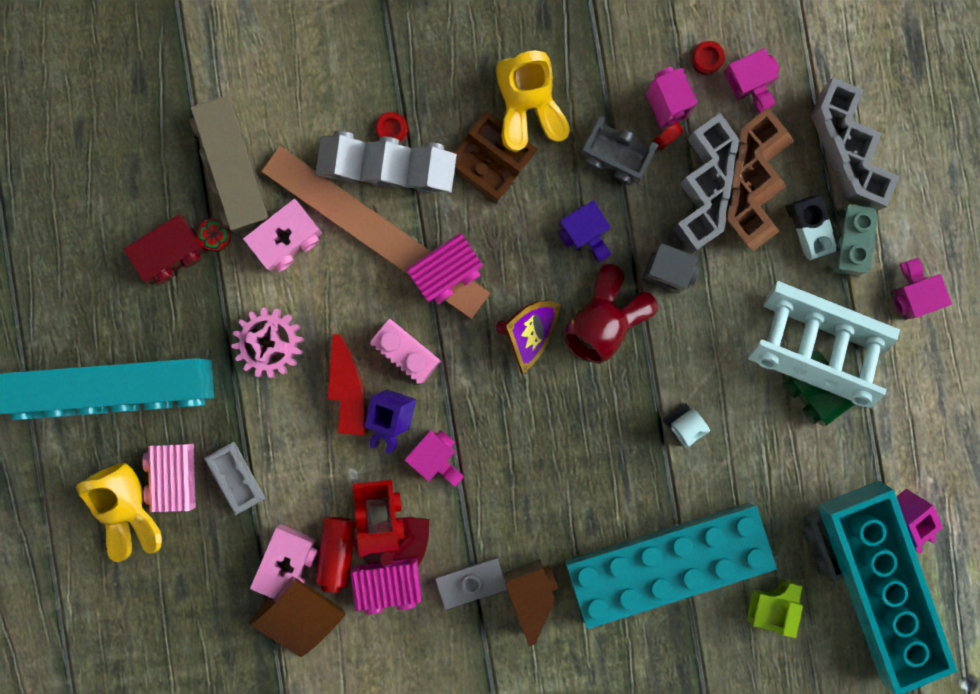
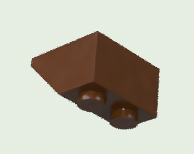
M541 560L504 573L507 590L529 646L536 644L555 601L552 591L558 589L550 565L543 567Z

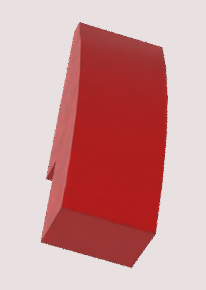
M333 334L327 400H340L338 433L367 435V428L364 427L368 413L366 395L359 368L345 338L342 335Z

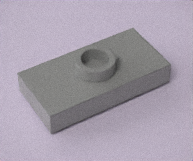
M235 442L204 458L235 515L266 499Z
M497 557L435 578L445 610L507 590Z

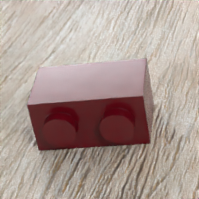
M179 214L124 248L125 253L143 282L151 285L156 283L157 286L174 277L172 272L180 267L189 268L201 260L200 255L207 251L201 246L197 239V234L189 221Z

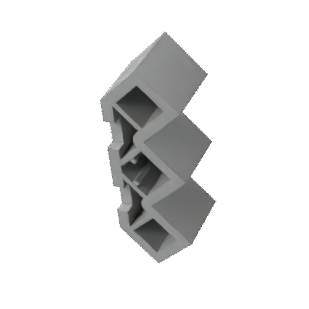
M833 77L822 88L811 118L845 199L860 206L876 208L875 212L888 206L900 176L870 164L882 133L852 121L864 90Z
M721 113L696 129L687 139L704 162V165L685 177L680 183L697 207V210L676 224L672 229L690 254L724 232L725 216L728 200L730 199L739 138Z
M335 131L334 135L322 136L320 139L315 175L347 183L359 181L371 183L372 186L394 189H399L400 187L415 188L417 192L425 193L452 192L457 154L445 151L442 144L427 142L425 147L409 148L399 145V140L392 137H380V140L376 142H363L353 139L354 134L346 131Z

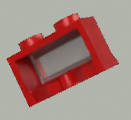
M392 480L353 484L359 558L371 553L399 550L398 540L405 539L403 519L396 520L395 512H402L400 492L393 493Z

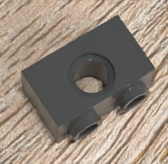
M660 243L652 250L641 280L678 294L688 289L690 285L693 286L700 271V267L696 266L699 257Z

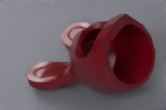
M604 264L597 275L593 298L576 313L565 327V343L569 351L580 360L601 364L611 359L621 346L630 327L654 316L658 310V303L655 297L648 292L638 294L622 310L615 307L613 300L624 281V273L614 264ZM578 337L590 344L595 350L583 346Z

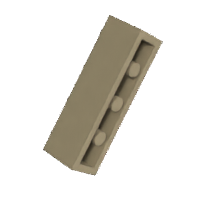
M226 95L192 106L191 110L194 117L189 119L195 136L201 137L204 148L199 149L205 167L211 168L214 178L210 179L209 182L214 196L221 199L224 209L219 210L224 227H230V230L236 234L257 228L271 217V213L235 102Z

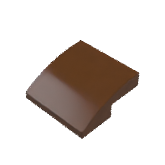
M486 111L454 152L457 154L454 173L497 204L538 149L528 142L526 147L520 151H509L504 146L501 137L503 122L489 111Z
M292 576L274 599L269 597L250 620L249 625L299 657H302L316 647L346 614L341 607Z

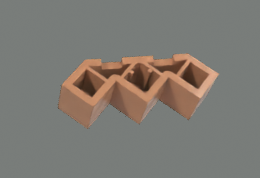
M769 108L765 109L741 129L739 141L741 145L732 186L733 196L727 218L743 241L753 251L780 232L761 206L787 187L768 161L794 142L789 132Z

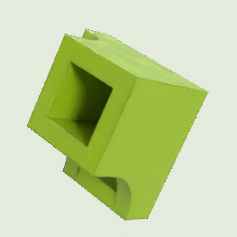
M782 579L780 585L772 591L753 589L747 621L753 627L796 638L803 605L799 603L803 586L794 581Z

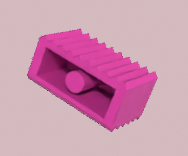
M667 67L654 75L655 79L652 80L645 94L660 129L669 127L676 121L680 122L687 119L698 102L694 98L695 93L691 92L693 88L689 86L690 81L686 80L687 75L683 74L685 69L678 68L673 70L672 67Z
M459 233L406 270L430 304L435 300L437 304H440L454 294L451 289L461 282L464 286H467L481 276L478 271L483 268V265L462 233Z
M417 558L395 560L390 565H384L382 562L353 566L351 569L356 611L364 610L365 614L371 615L383 612L384 608L388 606H397V610H408L415 608L416 603L422 601V588Z

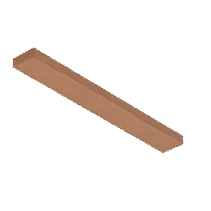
M281 146L278 147L261 171L409 276L410 274L406 269L431 253L429 249L329 179L315 175L316 170ZM461 282L451 289L454 294L445 301L470 319H473L490 295V292L476 282H472L467 286H464Z

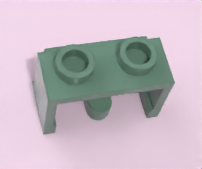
M847 204L837 210V216L845 217L843 235L836 240V245L840 248L839 263L836 266H829L828 273L861 277L862 274H866L868 270H871L879 215L875 214L876 208Z

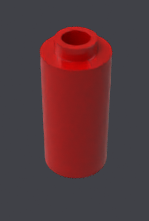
M326 516L323 519L315 580L316 584L321 585L322 591L338 593L341 591V587L348 586L356 520Z

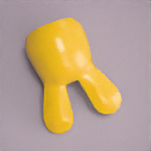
M527 51L519 53L514 58L498 61L496 77L499 89L506 103L501 133L504 146L513 152L520 151L526 147L528 143L526 111L534 108L543 132L549 140L563 142L568 138L570 133L568 121L552 99V67L546 52Z
M124 462L115 464L76 485L75 488L78 495L84 500L93 516L100 523L105 524L107 553L112 561H124L132 552L131 533L128 522L134 528L140 544L146 553L151 554L160 550L162 544L161 532L153 519L142 508V487L137 475L130 466Z

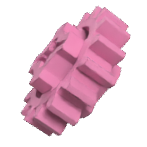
M265 307L261 308V316L250 311L249 317L251 320L249 322L241 319L239 321V324L243 327L242 331H233V335L239 338V343L232 344V348L239 349L241 352L235 358L236 361L245 360L247 362L244 366L245 371L256 368L255 376L262 377L265 370L269 378H275L277 369L281 374H287L285 365L296 366L297 362L293 358L294 354H303V351L297 348V343L303 342L304 338L295 334L301 328L300 325L290 326L293 317L287 314L281 319V310L276 308L272 315H270L268 308ZM267 322L260 331L256 333L251 332L258 324ZM280 326L287 332L289 343L284 342L280 334ZM270 337V340L274 341L275 345L273 348L268 347L266 350L262 340L263 338L268 339ZM248 343L253 346L256 352L255 358L251 356L248 350ZM279 353L285 354L280 361L269 365L274 356Z

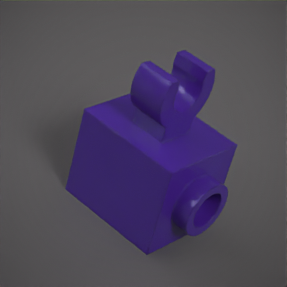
M594 200L560 220L559 226L561 230L557 232L567 248L572 246L576 252L588 245L598 263L612 255L600 238L611 227Z
M388 389L371 396L364 427L377 431V433L373 434L370 439V448L378 447L380 439H384L387 443L385 453L390 454L395 451L398 444L396 436L410 429L416 404L415 398Z

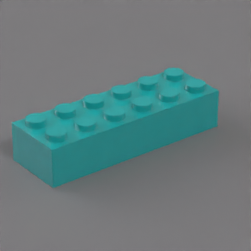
M195 358L0 373V414H10V420L43 418V412L44 418L76 416L75 409H77V415L108 413V407H110V413L140 411V404H143L144 410L173 408L172 402L177 401V407L205 406V399H214L212 360Z
M875 481L817 505L841 573H843L845 584L880 681L893 694H905L958 672L894 489L880 481Z
M749 502L565 560L587 629L777 570L758 508Z

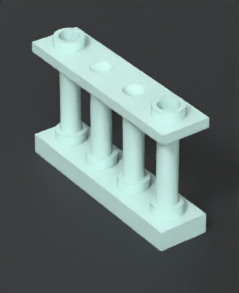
M777 281L766 296L763 306L775 312L767 341L761 339L749 354L748 359L758 363L763 368L774 369L851 400L858 406L872 408L885 396L887 390L872 384L879 353L884 354L898 340L900 329ZM788 317L805 324L798 354L780 347ZM818 329L833 334L836 337L829 366L811 359ZM849 341L866 348L860 378L842 372Z

